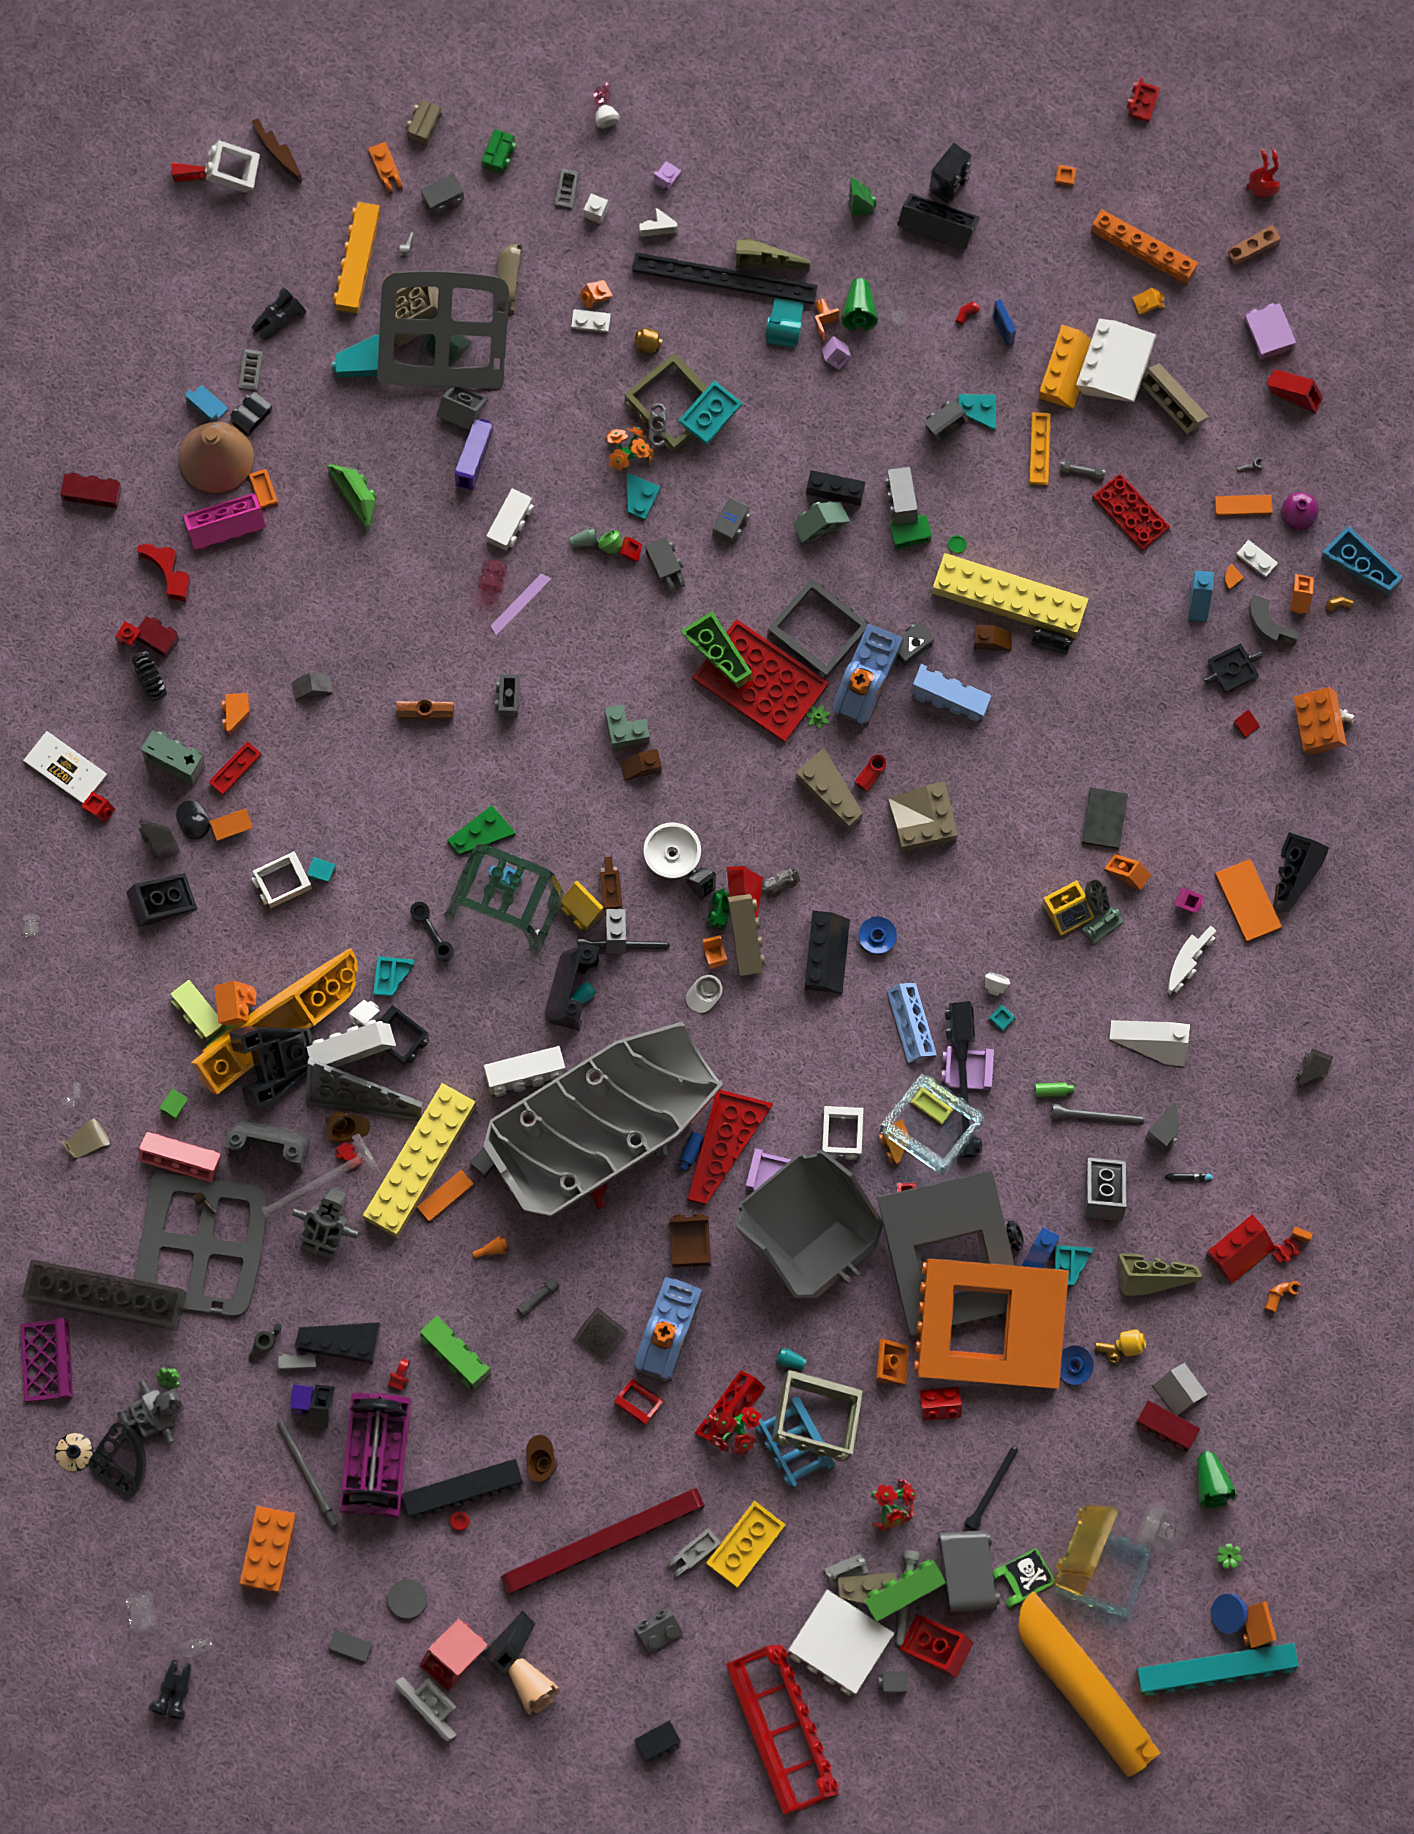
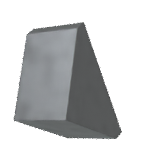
M309 672L292 681L295 700L333 693L329 674Z

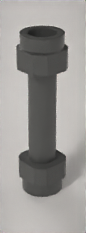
M1062 461L1059 472L1066 474L1074 472L1094 476L1095 480H1104L1106 469L1101 467L1092 469L1072 465L1071 461Z
M553 1277L546 1281L545 1286L527 1302L523 1301L517 1307L518 1311L523 1316L532 1311L531 1308L550 1291L553 1293L560 1286Z

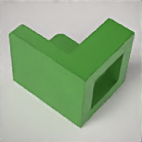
M172 1088L159 1108L161 1112L178 1121L181 1116L180 1112L188 1102V1098Z

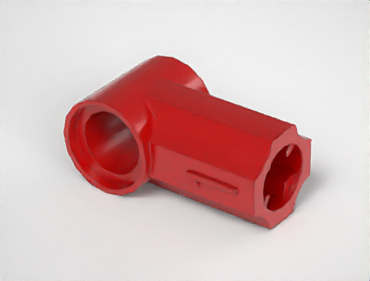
M880 754L873 755L854 783L862 790L868 792L886 769L885 757ZM874 761H880L883 766L875 768L872 764Z

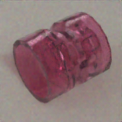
M484 560L482 566L483 575L480 576L478 587L488 591L489 585L494 586V593H501L504 585L502 578L506 575L507 565L497 560Z

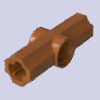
M427 699L420 701H397L396 718L421 719L424 721L430 719H454V702H431ZM423 707L430 709L428 713H422L420 710Z

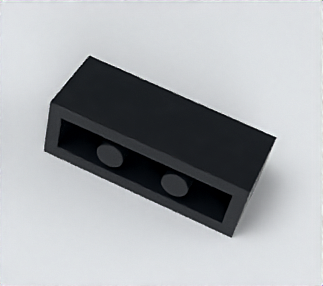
M810 470L806 494L861 506L866 482Z

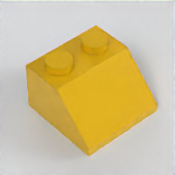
M578 881L574 882L560 901L561 911L567 917L571 915L575 919L574 924L580 930L584 928L588 932L604 917L603 906Z

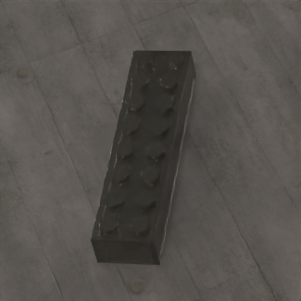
M31 1259L22 1298L30 1303L178 1331L187 1293L181 1288Z

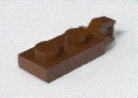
M604 857L605 868H600L603 910L623 909L618 866L613 867L612 857Z

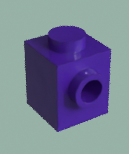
M293 1385L290 1409L294 1411V1414L306 1415V1413H309L314 1392L312 1386Z

